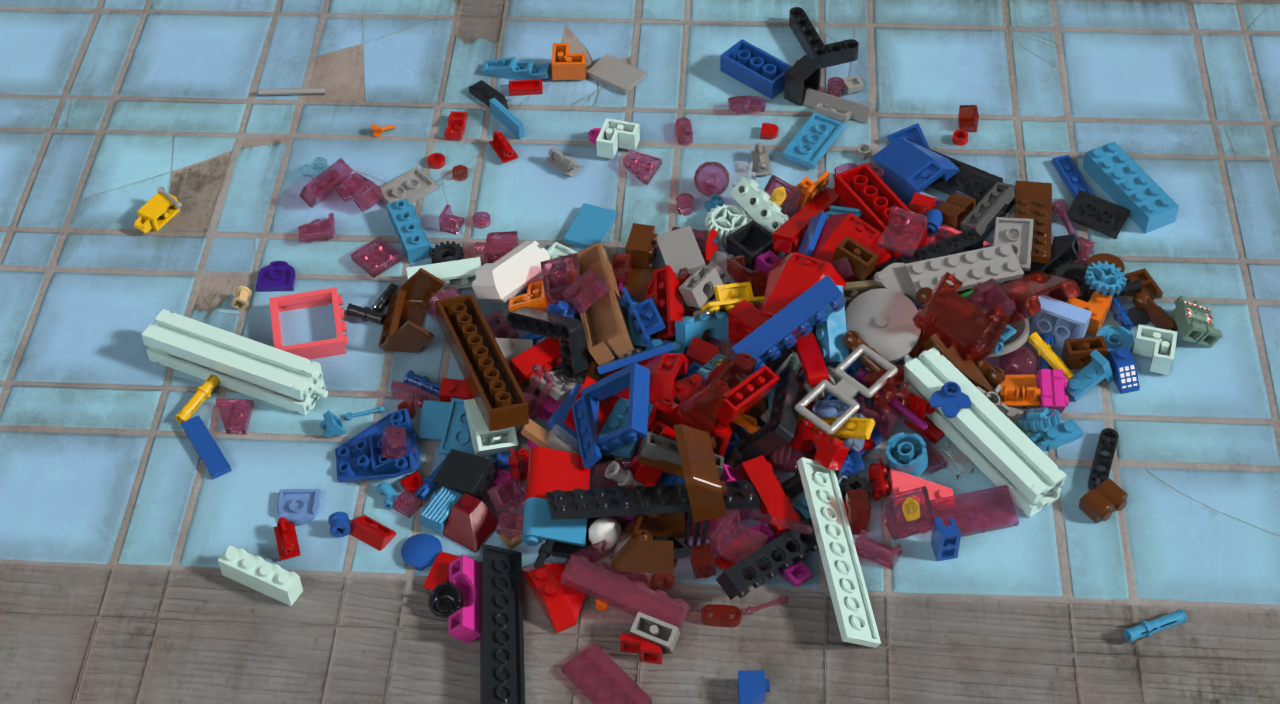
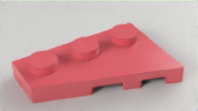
M892 468L890 469L889 479L894 506H902L904 500L910 496L920 503V508L954 509L953 489Z

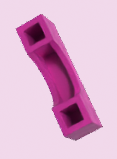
M462 554L449 564V582L460 591L462 608L449 616L448 635L469 644L480 637V562Z

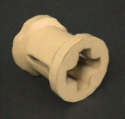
M236 287L235 298L231 302L233 308L245 310L248 307L247 300L252 293L248 287Z

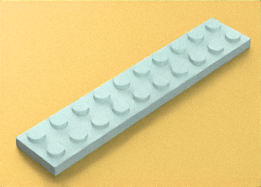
M801 457L797 461L842 642L877 648L881 641L835 470L826 469L814 460Z

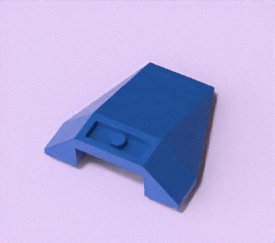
M900 136L872 156L884 183L908 208L915 192L920 193L940 177L947 181L960 171L948 158Z
M406 408L386 415L335 449L337 480L339 482L397 478L421 467L418 436Z

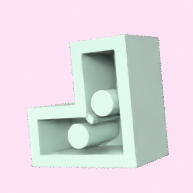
M606 118L596 140L597 156L614 159L618 148L635 151L640 141V125Z
M1138 324L1132 354L1152 357L1150 372L1169 375L1174 360L1178 332Z

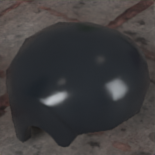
M449 583L436 585L428 600L430 611L437 617L448 618L460 608V591Z

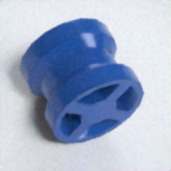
M335 512L329 516L330 534L333 537H344L350 533L351 528L348 524V514L345 512Z

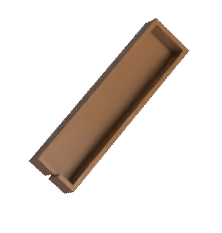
M597 242L568 257L567 260L570 272L573 268L578 270V278L573 286L584 326L588 350L598 365L615 359L614 356L617 355L619 357L634 348L610 256L601 243Z

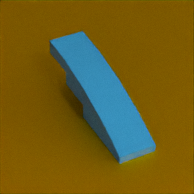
M516 57L485 61L481 72L490 76L515 80L548 79L552 67L550 63L535 65L533 60L517 62Z

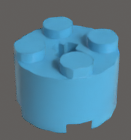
M900 432L888 440L886 457L890 469L919 476L928 468L926 443L921 436L916 433L904 434V432Z

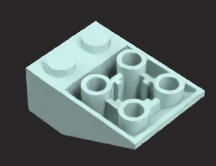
M464 400L474 455L483 457L497 455L498 452L500 454L510 453V447L515 451L518 446L515 427L489 431L475 400Z

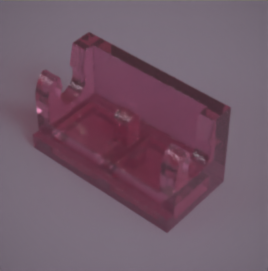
M862 530L855 541L857 555L893 570L902 553V545L897 544L895 548L868 538L866 535L867 531Z

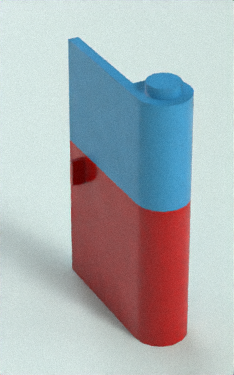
M533 447L529 450L521 538L526 545L537 546L543 539L585 546L587 518L551 520L546 503V492L554 490L573 491L574 489L589 490L591 467L589 469L583 467L580 454L545 447Z

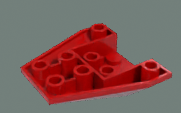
M852 213L832 215L825 222L811 257L831 263L845 282H853L859 278L832 261L837 245L846 236L878 255L873 271L877 270L879 264L887 262L893 256V253L882 232Z
M793 252L776 261L769 270L762 313L773 317L826 275L831 278L835 285L843 286V290L847 283L831 263Z
M663 353L637 362V364L650 369L649 404H654L657 399L668 397L674 401L676 396L675 378L677 375L686 374L690 366L689 359L683 353ZM622 367V368H619V369L610 371V372H608L607 376H609V375H611V374H613V373H615V372H617V371H619V370H621V369H623V368H625V367ZM630 387L612 396L629 399Z

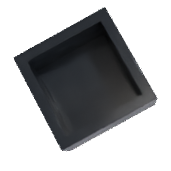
M804 55L790 69H787L784 74V99L802 106L808 88L818 91L821 80V62Z
M754 220L726 237V251L751 272L754 270L755 260L760 254L771 250L774 254L778 255V251L773 250L772 233Z

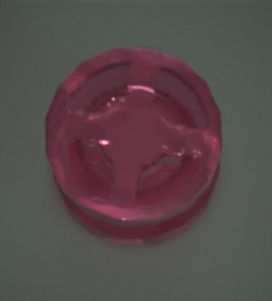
M832 77L828 80L827 94L841 97L844 93V80L839 77Z
M688 193L679 194L676 198L678 214L684 216L692 214L694 212V197Z

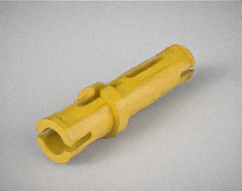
M1037 332L1029 336L1027 341L1036 349L1037 354L1040 357L1042 356L1053 369H1062L1063 376L1067 377V381L1075 375L1054 353L1051 345L1046 344Z
M210 375L204 384L198 386L196 393L178 412L175 419L179 423L189 420L201 404L210 398L212 391L220 384V380L216 376Z

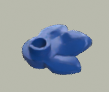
M951 381L945 383L941 390L932 394L930 406L933 408L941 407L946 417L954 418L958 415L960 408L970 409L971 400L968 395L961 392V388L956 382Z

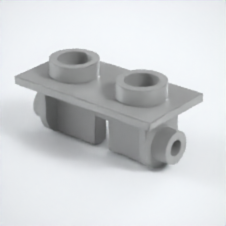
M757 143L755 151H751L754 176L771 175L768 150H765V145L762 143Z
M556 148L549 149L548 154H550V157L545 162L569 177H572L582 169L575 159H571L566 155L563 156V153Z

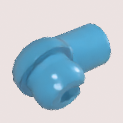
M381 482V484L377 485V492L386 496L383 506L386 509H393L397 493L390 483Z

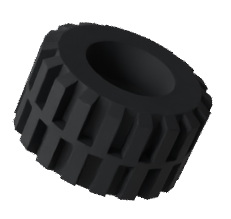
M1065 262L1064 265L1059 264L1057 268L1055 267L1050 276L1049 297L1067 302L1071 296L1089 302L1096 289L1090 290L1091 285L1085 284L1086 279H1084L1087 267L1082 263L1076 264V262Z

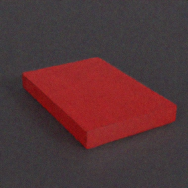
M587 376L584 379L573 403L581 397L582 389L592 385L596 381ZM610 396L599 402L597 437L619 397ZM571 406L563 424L576 431Z

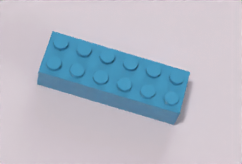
M1115 141L1085 152L1082 168L1118 206L1131 210L1129 217L1145 234L1175 222L1179 206Z

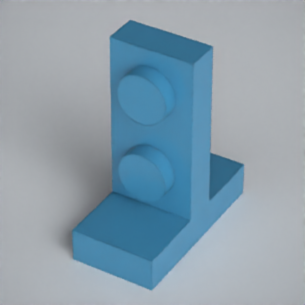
M1096 349L1090 353L1092 362L1069 379L1067 387L1064 388V391L1074 401L1079 400L1102 380L1107 384L1114 380L1109 361Z

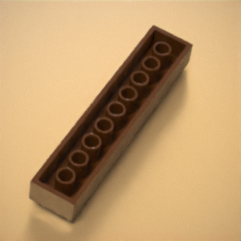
M473 294L436 300L437 322L489 431L529 424V404Z

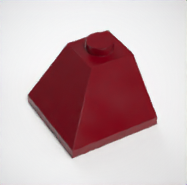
M465 492L452 507L443 530V536L477 553L481 545L500 526V522L481 500Z

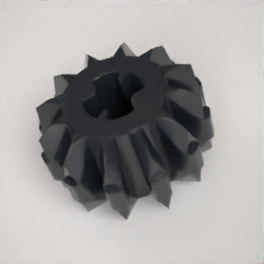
M857 474L855 477L848 475L847 479L842 478L839 487L843 502L846 505H850L851 509L854 506L861 508L862 504L867 505L872 497L871 483L867 482L866 477L860 479Z

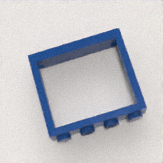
M633 363L582 389L581 396L583 394L590 396L597 432L599 402L630 387L628 425L598 439L601 457L647 436L650 369ZM578 443V453H577V454H580L579 443Z

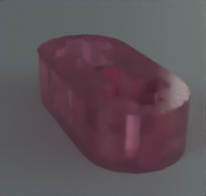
M688 118L677 119L675 122L677 141L680 145H690L693 142L691 122Z

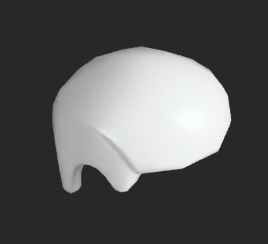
M601 517L590 526L588 536L589 541L595 548L606 551L617 544L622 532L620 524L615 519Z

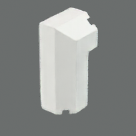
M525 241L496 262L486 263L475 270V275L477 276L476 280H473L472 287L477 299L485 300L488 303L506 304L509 302V298L515 297L526 290L528 283L536 282L549 274L550 270L548 269L552 265L547 250L544 248L540 249L537 246L539 243L536 241Z

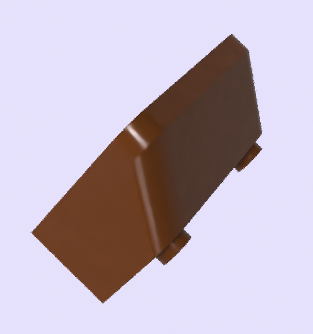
M420 268L398 288L389 300L379 348L391 352L416 353L422 351L425 345L434 338V334L421 327L424 312L433 307L435 303L434 295L446 282Z
M682 423L674 425L694 523L727 516L723 493L727 492L724 480L720 481L713 452V449L716 448L714 436L710 437L708 432Z
M685 512L636 515L620 535L611 557V568L622 572L674 574L673 541L653 540V537L669 536V538H672L671 536H676L677 538H685Z

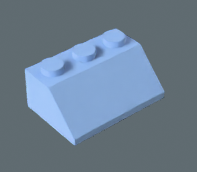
M1037 293L1030 303L1027 314L1030 328L1029 336L1034 332H1037L1039 336L1051 334L1055 337V344L1053 346L1063 349L1065 340L1084 338L1092 312Z

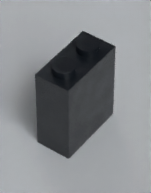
M451 449L432 482L438 491L442 486H445L463 495L466 492L482 500L490 484L496 478L498 470L491 459Z

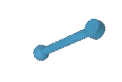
M379 406L376 409L353 414L347 412L345 419L350 421L353 417L376 412L384 413L385 407Z

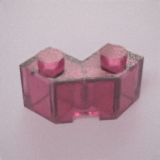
M357 172L349 175L334 187L344 202L352 198L362 212L370 209L385 197L379 186Z

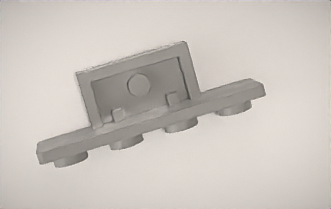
M809 88L806 90L803 103L805 106L814 108L815 113L843 123L849 119L867 123L871 109L868 105Z

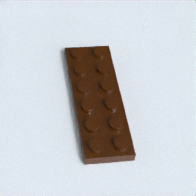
M1016 198L1014 218L1034 219L1031 262L1050 264L1052 202L1045 199Z

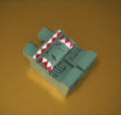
M1182 295L1174 301L1176 308L1172 311V315L1175 316L1181 339L1211 348L1223 336L1220 330L1214 328L1213 317L1209 315L1211 309L1203 306L1202 302L1197 300L1189 302L1187 297Z

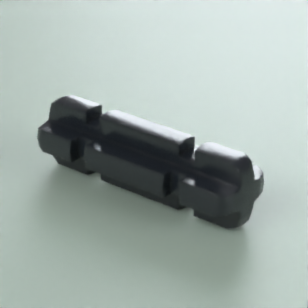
M391 283L377 299L378 301L372 305L373 311L380 313L383 311L393 293L398 289V285Z

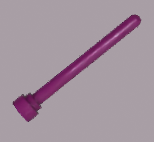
M861 368L855 374L854 379L864 386L871 387L875 383L871 373L865 368ZM883 387L876 392L920 429L926 430L928 428V424Z

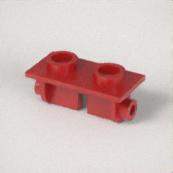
M495 131L493 133V140L489 141V144L502 163L519 158L501 132Z
M900 389L898 400L922 420L925 419V414L934 413L935 408L930 406V402L904 389Z
M510 447L508 461L512 469L509 472L512 475V480H516L519 487H521V481L527 480L529 452L526 449L514 452L512 447Z
M879 457L878 464L872 463L868 467L869 481L873 482L871 483L872 497L874 500H880L881 497L885 496L890 501L889 492H891V486L887 477L889 476V467Z
M285 517L279 518L277 527L273 528L280 560L301 556L294 522L289 523V520Z

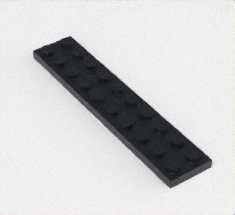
M750 480L724 481L727 492L723 493L726 510L759 508L760 500ZM677 483L676 485L657 484L656 486L637 485L626 488L617 486L609 489L598 487L591 490L574 489L573 491L554 490L546 492V503L551 520L692 512L685 483Z
M482 544L479 548L480 704H525L522 552Z

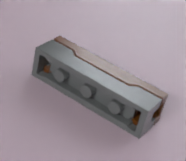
M647 431V436L643 438L638 449L637 462L684 478L677 441ZM714 454L720 478L724 470V457Z

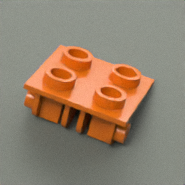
M1005 375V380L1000 384L1002 387L998 393L1001 400L1000 405L1004 403L1007 406H1040L1039 396L1041 391L1040 388H1037L1035 375Z

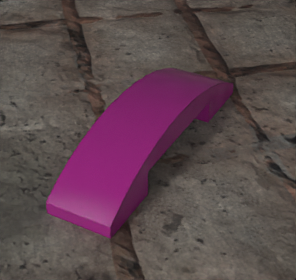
M763 521L746 531L748 538L761 547L775 539V533ZM795 560L791 567L786 570L781 568L778 574L782 579L795 587L814 577V574L801 561L797 563Z

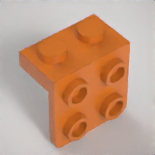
M826 171L815 183L808 177H805L787 195L785 201L799 211L823 191L829 183L828 177L830 173Z

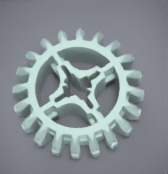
M723 203L721 207L716 205L715 209L711 208V211L707 213L705 230L708 235L711 229L716 230L718 233L715 238L722 244L726 243L727 236L752 221L753 218L743 207H739L738 204L733 206L731 203L729 205Z

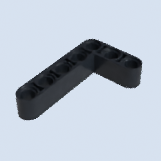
M800 7L790 9L789 26L806 55L821 62V68L857 60L859 43L856 40L848 39L824 45L805 11Z
M522 307L508 313L507 320L512 328L559 340L562 368L568 378H573L588 371L585 332L580 320L529 307Z
M790 366L785 367L778 375L780 379L776 384L769 423L745 437L738 445V450L749 460L764 455V457L768 456L789 443L795 435L799 414L795 410V405L801 400L804 379Z

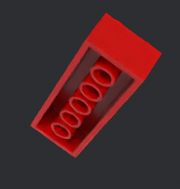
M867 163L835 175L834 192L849 208L861 210L862 215L860 219L882 232L894 258L926 245L927 227Z

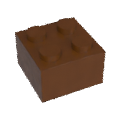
M633 223L625 247L626 269L654 268L653 258H656L658 254V247H655L658 234H655V226Z

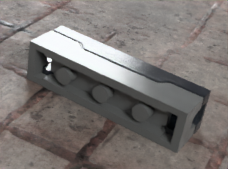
M997 182L960 223L962 232L974 228L985 239L995 227L996 217H1004L1015 204L1016 198L1013 185Z

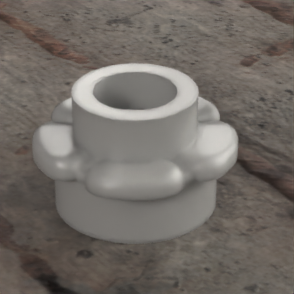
M865 143L859 144L855 154L860 159H867L872 156L871 146Z

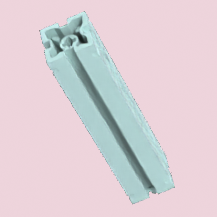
M165 309L155 318L156 323L154 325L150 324L141 334L144 344L149 346L146 351L150 361L159 362L161 365L203 380H207L210 375H214L220 380V386L293 412L297 411L304 416L314 408L315 399L318 400L320 396L323 398L328 396L320 363L311 362L309 359L174 312L170 313V311Z
M935 347L928 351H923L918 359H913L910 355L904 357L903 360L906 363L903 366L899 389H904L930 402L934 392L941 390L945 383L952 381L959 385L962 393L969 396L971 400L970 409L960 408L958 415L954 418L946 417L941 407L935 408L934 413L925 415L1019 509H1022L1028 518L1039 512L1042 506H1048L1059 499L1062 491L1060 487L1064 485L1067 475L1062 470H1059L1057 465L948 359L940 355Z

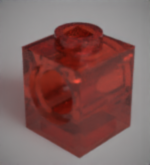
M710 543L689 547L691 548L689 559L695 579L715 576L716 562Z

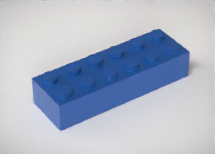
M826 275L733 346L732 349L753 374L768 361L777 359L785 348L793 347L797 343L796 340L802 335L805 337L813 331L812 328L818 323L821 325L827 321L831 313L840 311L845 306L846 300L839 288Z

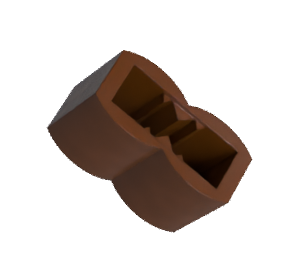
M958 192L952 194L946 202L937 207V210L942 213V223L954 228L959 227L960 223L976 206L975 198Z
M1107 479L1095 489L1087 492L1080 499L1078 508L1095 523H1099L1102 520H1108L1113 512L1121 511L1127 504L1128 494L1111 479Z

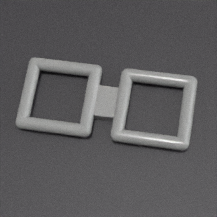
M861 344L833 370V373L841 381L834 386L829 381L822 380L795 405V410L825 433L832 435L859 410L860 404L853 400V398L859 393L866 398H871L898 372V369L872 349ZM862 353L887 370L869 389L844 372ZM824 389L849 406L831 425H828L805 408Z

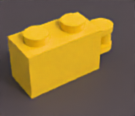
M157 193L137 211L139 218L135 221L134 228L144 233H148L151 229L158 231L180 211V208L177 209L175 204L165 195ZM170 195L174 200L178 202L177 197Z

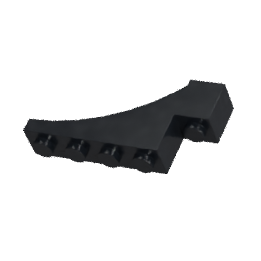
M1076 234L1054 237L1051 245L1050 264L1031 262L1030 271H1024L1020 285H1018V293L1014 299L1015 309L1027 316L1030 303L1036 294L1040 293L1042 288L1050 281L1053 269L1057 268L1059 264L1064 265L1065 262L1071 263L1078 260L1081 246Z

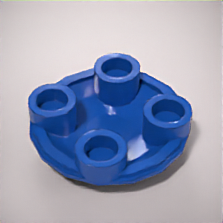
M425 533L416 534L404 542L401 548V556L405 563L414 567L415 570L423 571L434 563L438 554L442 551V544L433 535Z

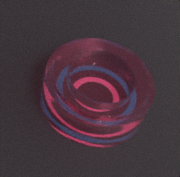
M477 212L472 217L473 225L476 228L483 229L491 223L490 215L486 212Z

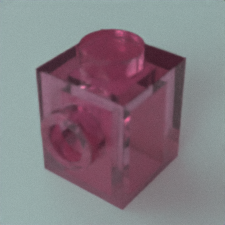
M385 427L381 437L382 457L397 459L404 456L407 448L405 428Z

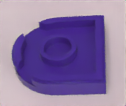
M273 261L265 268H261L256 284L257 292L294 291L296 280L294 267L285 261Z

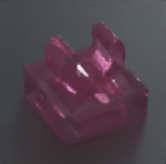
M403 491L398 496V500L393 504V507L396 511L410 518L423 504L421 499L407 491Z

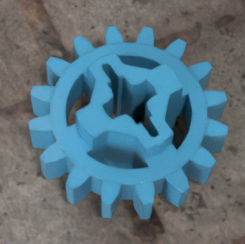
M1100 261L1097 264L1092 262L1087 267L1084 279H1086L1085 284L1091 285L1089 289H1096L1097 294L1103 292V296H1106L1107 293L1110 296H1113L1114 293L1119 295L1124 290L1127 278H1125L1124 272H1120V267L1115 268L1114 263L1108 265L1107 261L1104 264Z
M1048 407L1033 408L1028 410V413H1025V415L1017 418L1016 421L1021 431L1026 430L1029 433L1046 432L1050 430L1049 428L1052 425H1057L1061 422V416L1057 409L1052 410L1048 409Z

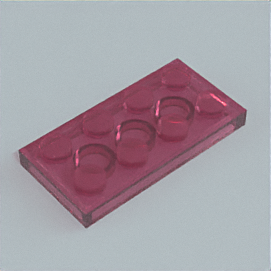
M1007 485L928 500L929 502H927L928 510H931L929 513L931 514L932 523H934V518L940 517L944 526H950L949 518L951 517L955 520L958 530L961 531V537L1014 527L1019 524Z
M596 643L590 645L561 667V672L593 704H652V699Z

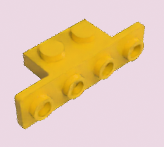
M750 282L717 285L714 287L716 302H709L701 307L702 311H709V313L719 312L720 309L730 311L744 299L753 306L759 305V303L764 302V296L754 297Z

